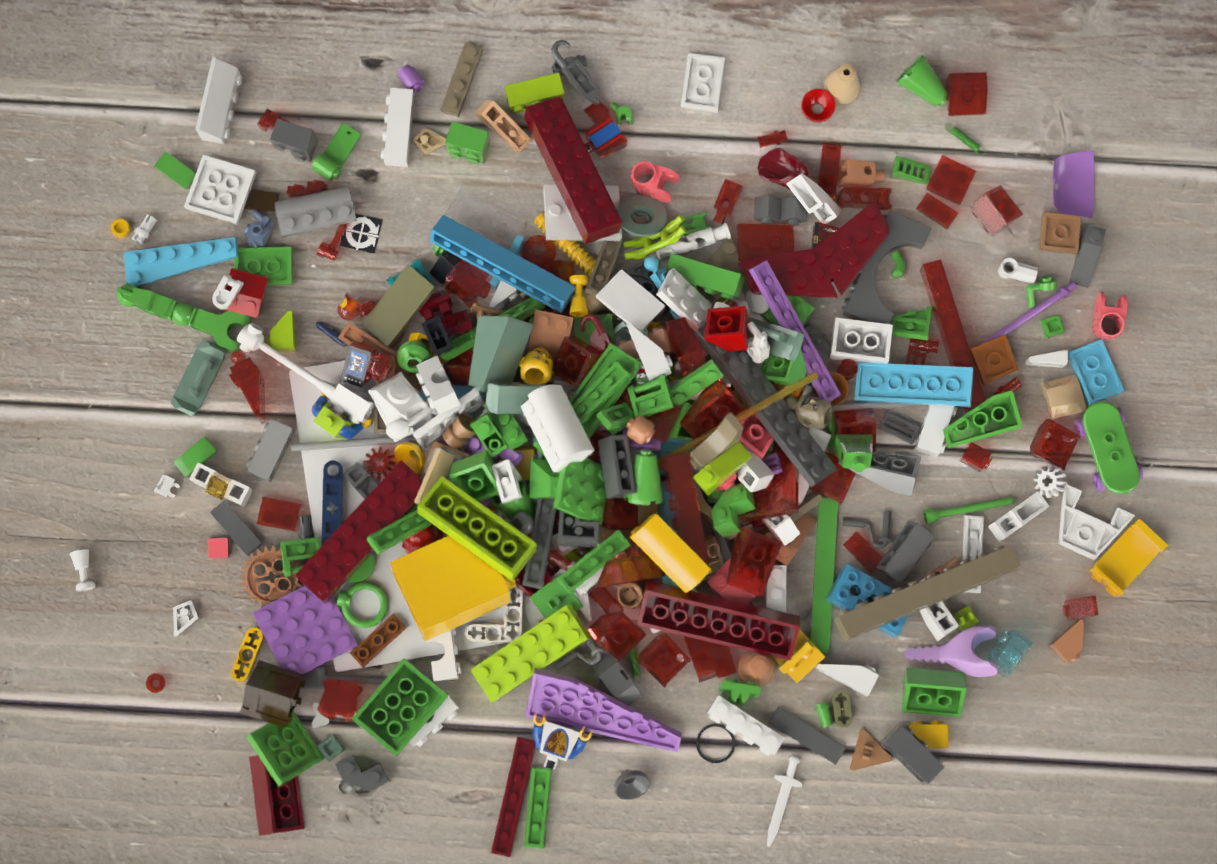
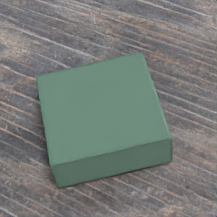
M334 734L317 746L328 762L345 750Z

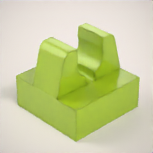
M969 605L952 615L958 623L960 631L968 629L979 622Z

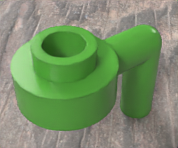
M1051 275L1042 276L1038 283L1028 285L1026 287L1028 307L1036 306L1034 291L1056 289L1058 287L1057 279Z

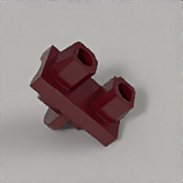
M440 292L432 294L419 310L420 316L425 321L434 318V312L441 310L442 315L445 317L453 314V304L449 293L442 296Z

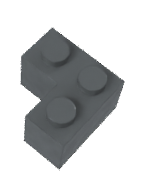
M277 119L270 138L275 149L280 151L290 150L294 159L305 162V160L311 162L318 142L312 129Z
M560 511L558 546L597 547L599 522L579 521V518Z

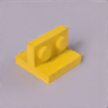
M799 629L791 661L777 657L773 658L781 666L779 669L782 673L785 674L787 672L798 683L826 656Z

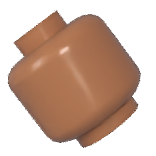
M642 415L637 416L636 419L632 417L626 425V428H628L627 436L638 444H644L645 442L648 444L656 432L654 430L655 425Z

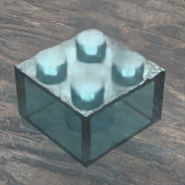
M1014 629L1006 630L997 638V646L987 652L985 656L987 658L986 661L996 664L997 673L1003 677L1009 676L1033 643Z

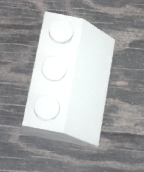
M835 318L829 359L855 363L888 364L893 325Z

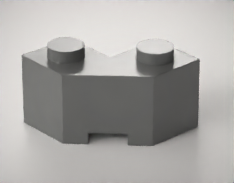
M768 194L755 197L754 220L761 221L763 225L788 224L789 226H799V223L807 222L808 212L796 196L778 198Z
M610 652L602 656L597 664L591 665L595 672L592 674L599 684L603 682L612 694L610 695L611 697L629 706L642 697L637 687Z
M355 755L335 764L343 782L369 791H373L390 782L381 764L363 772Z

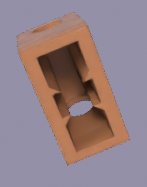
M847 159L838 168V187H869L875 181L884 180V170H876L875 162Z

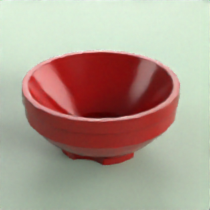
M812 89L802 99V113L811 122H825L835 111V100L824 89ZM819 104L822 106L823 111L816 114L812 111V106Z

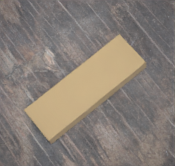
M436 449L414 503L419 504L441 476L446 478L455 457L454 455L441 449Z

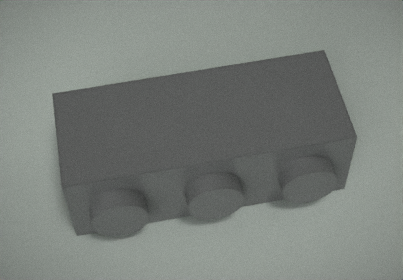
M627 435L609 436L599 440L607 499L624 498L636 493Z
M908 521L876 568L891 580L902 583L908 578L912 567L919 562L923 551L930 546L934 536L919 523Z

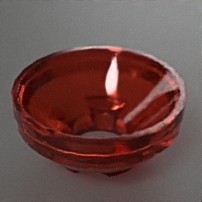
M535 235L524 243L522 257L545 269L554 262L556 247L551 240H546V236ZM536 245L544 247L545 250L541 255L533 252V248Z

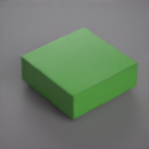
M1059 314L1040 320L1046 339L1065 333Z

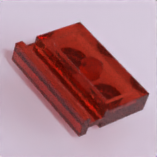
M262 497L256 524L295 532L301 504Z

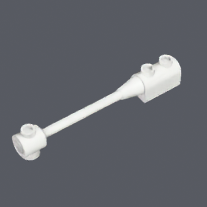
M250 323L249 326L246 325L240 331L237 341L241 343L239 347L241 350L250 353L251 350L254 352L261 349L312 382L335 404L333 409L341 414L344 411L349 413V420L353 423L359 424L360 421L364 423L371 415L376 406L372 398L348 382L339 383L336 386L316 377L264 343L263 328L257 324Z

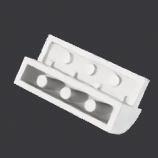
M546 385L528 395L529 400L521 408L553 472H560L571 461H583L594 451L561 385Z

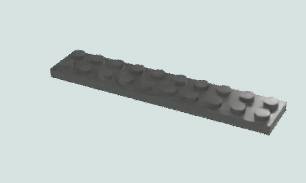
M706 325L697 329L693 333L808 484L812 487L835 472L837 468L817 444L809 431L797 420V416L770 381L767 380L761 369L752 361L746 350L726 351L705 340Z

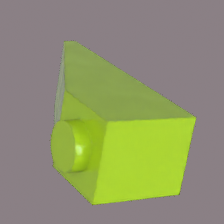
M738 442L707 464L693 478L709 496L749 461L752 455Z

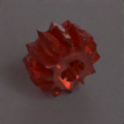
M379 447L376 453V450L372 448L373 455L371 456L369 453L365 455L370 460L363 461L364 465H369L364 470L370 472L369 476L371 478L377 473V479L381 480V474L386 477L388 475L386 472L392 470L390 466H396V462L392 461L395 456L394 454L389 455V449H386L383 453V448ZM383 459L382 462L384 463V465H379L378 467H376V461H381Z

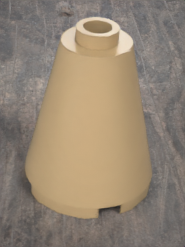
M843 64L831 71L824 79L823 89L833 96L835 104L852 103L859 95L860 81L852 65Z

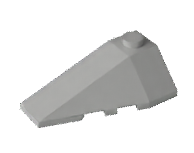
M879 451L878 454H872L870 468L862 472H856L854 468L848 469L894 493L912 496L921 456L903 452H896V455H885V452Z

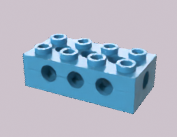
M846 564L842 567L825 600L842 610L849 608L851 611L856 609V605L867 601L868 596L872 599L881 594L888 596L894 589ZM851 587L856 589V596L851 594ZM908 616L876 629L892 638L897 637Z

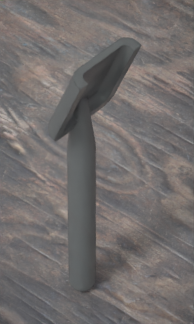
M319 666L303 675L305 686L300 689H324L326 681L381 685L386 677L326 675V667Z

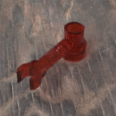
M349 223L339 225L330 244L322 241L316 255L335 261L339 254L336 248Z

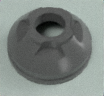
M625 770L615 781V793L617 797L623 800L636 799L649 789L650 781L642 771Z

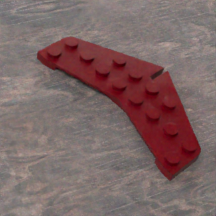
M875 202L866 206L816 248L746 259L738 263V268L742 275L746 277L745 281L750 291L757 295H762L749 270L767 260L786 296L838 298L831 282H834L842 296L888 237L889 226Z

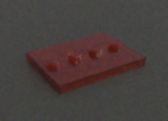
M778 444L773 445L770 455L774 453L779 455L782 472L773 476L767 488L752 492L756 509L741 514L743 522L798 513L799 471Z

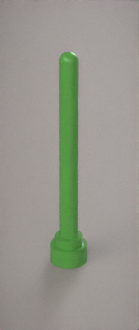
M1007 497L938 511L928 508L923 510L924 520L926 524H931L942 517L1014 504L1015 499Z

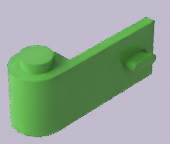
M342 122L324 153H320L314 160L311 169L330 181L333 179L337 180L342 172L343 164L362 134Z

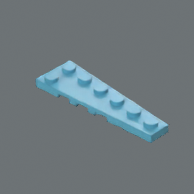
M232 237L124 252L126 283L134 284L139 288L158 280L168 279L174 275H182L194 269L205 268L209 265L237 258V239Z

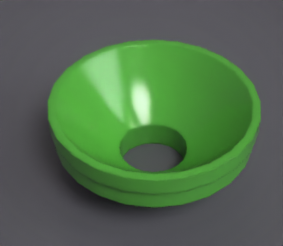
M419 341L405 342L399 347L397 352L399 366L409 373H419L417 366L409 365V360L415 359L422 363L432 358L430 348Z

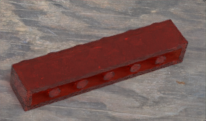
M690 452L663 456L664 461H661V466L667 476L665 488L670 493L668 506L669 510L673 511L674 519H671L672 528L674 531L676 530V534L709 567L692 463L689 461L691 460Z

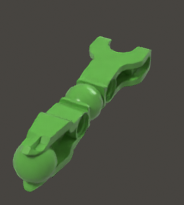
M126 283L117 289V299L121 305L125 307L135 306L150 315L170 321L173 320L179 326L188 325L190 328L212 335L219 347L233 353H239L241 349L238 342L229 338V331L234 326L245 327L251 323V319L244 314L226 311L223 314L217 315L196 307L193 308L189 303H178L176 300L153 291L139 289L138 286L131 283Z

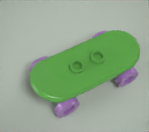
M1099 401L1093 403L1086 409L1083 420L1081 418L1076 419L1074 425L1079 438L1087 436L1098 469L1097 473L1092 474L1094 487L1097 492L1104 491L1105 487L1118 494L1133 491L1137 487L1139 480L1143 479V471L1140 463L1135 460L1124 427V414L1120 407L1116 408L1109 402Z

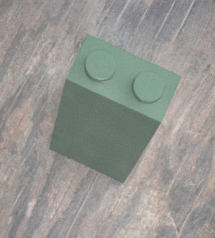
M478 316L469 386L476 387V391L487 392L488 384L492 382L512 384L533 324L511 317Z

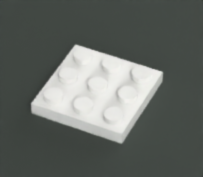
M203 155L184 208L239 224L257 172L253 169Z

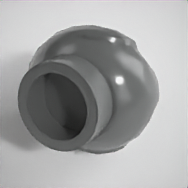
M524 511L517 513L511 519L510 525L530 538L534 525L533 518Z

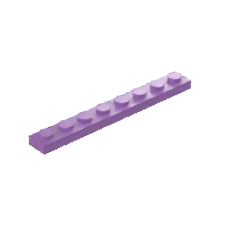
M767 260L750 269L749 272L779 326L805 334L801 351L807 370L806 374L819 398L830 402L840 396L841 393Z

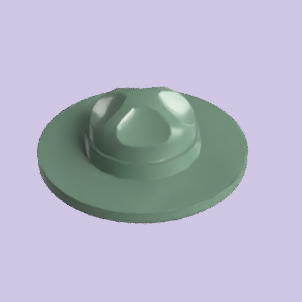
M631 196L623 200L617 208L623 221L621 227L628 233L636 236L655 235L665 227L667 222V212L664 206L659 201L648 196Z

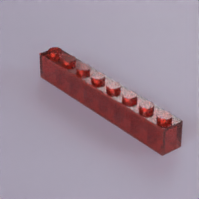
M939 259L923 264L920 268V273L930 304L933 306L932 311L950 366L973 367L974 369L971 407H963L964 412H968L986 401L942 261Z

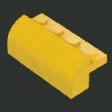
M657 514L650 515L641 526L635 527L631 532L630 538L684 593L694 588L711 571L701 558Z

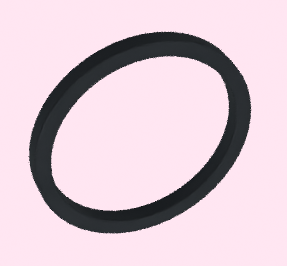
M721 724L707 725L699 732L697 736V751L704 760L710 763H722L729 759L735 750L734 735L733 733L725 729L732 738L731 752L724 759L710 760L702 754L699 748L700 736L706 729L710 727H721L725 729L726 726Z

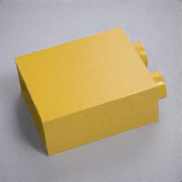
M450 536L390 562L392 574L424 642L510 603L509 589L516 587L515 579L511 581Z

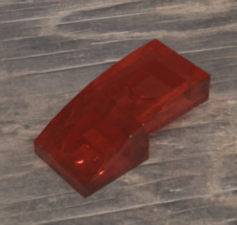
M857 531L843 544L847 551L870 574L877 569L876 567L883 558Z

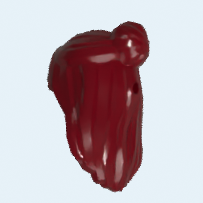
M780 148L768 151V153L760 158L757 166L758 174L763 180L773 182L791 190L787 185L789 181L801 173L807 177L809 174L808 167L804 161Z

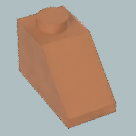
M1082 619L1077 620L1049 645L1064 663L1069 661L1073 663L1081 656L1079 652L1083 650L1084 621Z

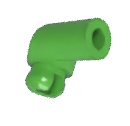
M899 250L891 254L896 264L895 269L891 271L894 279L902 277L907 266Z

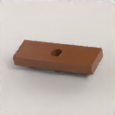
M393 613L352 650L350 654L364 668L407 628ZM377 637H381L382 639L381 643L379 644L375 643V639Z

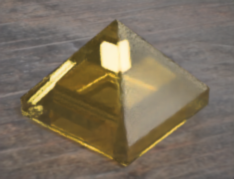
M211 475L205 493L223 500L229 483Z

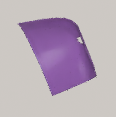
M1094 150L1066 154L1054 160L1053 205L1058 211L1073 216L1093 219Z

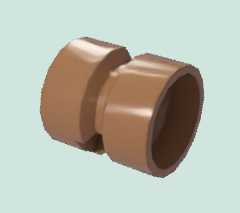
M459 414L443 432L445 442L454 449H462L468 443L469 438L476 434L470 425L474 419L468 414Z
M634 583L622 585L617 593L618 602L625 609L637 608L643 598L641 588Z

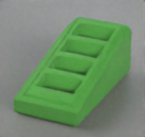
M896 156L891 177L928 185L932 166ZM900 164L903 165L902 172L899 171ZM907 166L911 167L909 174L906 173ZM914 168H918L916 176H913ZM921 170H925L924 178H920Z

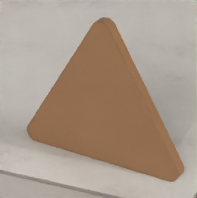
M474 303L468 315L469 317H477L478 321V316H498L505 311Z
M860 729L850 770L854 771L890 762L892 757L864 729Z

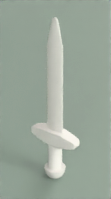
M790 756L788 759L790 763L786 776L774 775V779L781 782L782 786L768 829V847L771 846L778 833L791 787H802V783L793 778L797 763H800V759L796 756Z

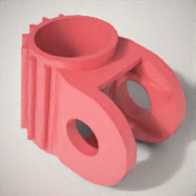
M640 161V163H636L635 167H632L633 170L630 171V178L636 192L638 191L640 195L649 196L661 202H671L672 196L668 194V191L663 190L666 181L678 182L680 176L666 167L653 165L652 162ZM644 174L653 175L652 179L646 183L637 182Z
M1098 292L1094 305L1092 333H1095L1096 337H1100V339L1109 340L1117 338L1125 329L1124 325L1126 323H1124V319L1127 314V295H1121L1120 299H1117V307L1115 308L1105 306L1106 295L1104 292ZM1105 316L1114 321L1115 330L1112 335H1108L1102 330L1101 322Z

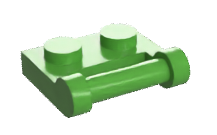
M665 374L658 376L655 380L635 387L634 385L627 387L635 418L639 415L647 417L674 407ZM661 386V390L637 398L638 393Z
M320 537L280 542L284 577L296 574L304 566L290 567V561L311 558L321 547Z

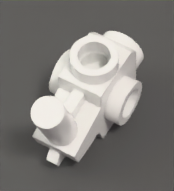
M750 322L747 324V328L754 337L748 339V354L752 357L753 362L761 363L769 358L770 345L767 342L765 331L760 332L756 325Z

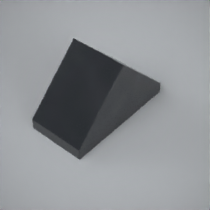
M446 251L440 255L429 274L444 286L467 261Z
M439 315L421 323L435 356L453 349L451 339Z

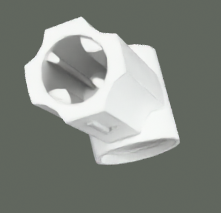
M1012 258L1003 260L998 267V273L1002 278H1012L1034 284L1038 272V267L1016 262ZM1004 265L1011 266L1012 272H1007L1004 269Z

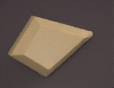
M425 128L412 142L424 154H428L445 146L446 138Z

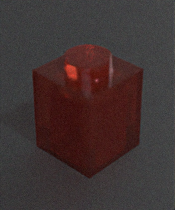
M970 442L959 461L980 472L983 468H988L992 460L989 458L991 452Z

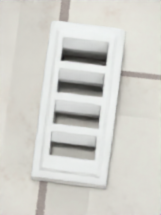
M1068 350L1031 356L1026 360L1025 365L1063 368L1068 361Z

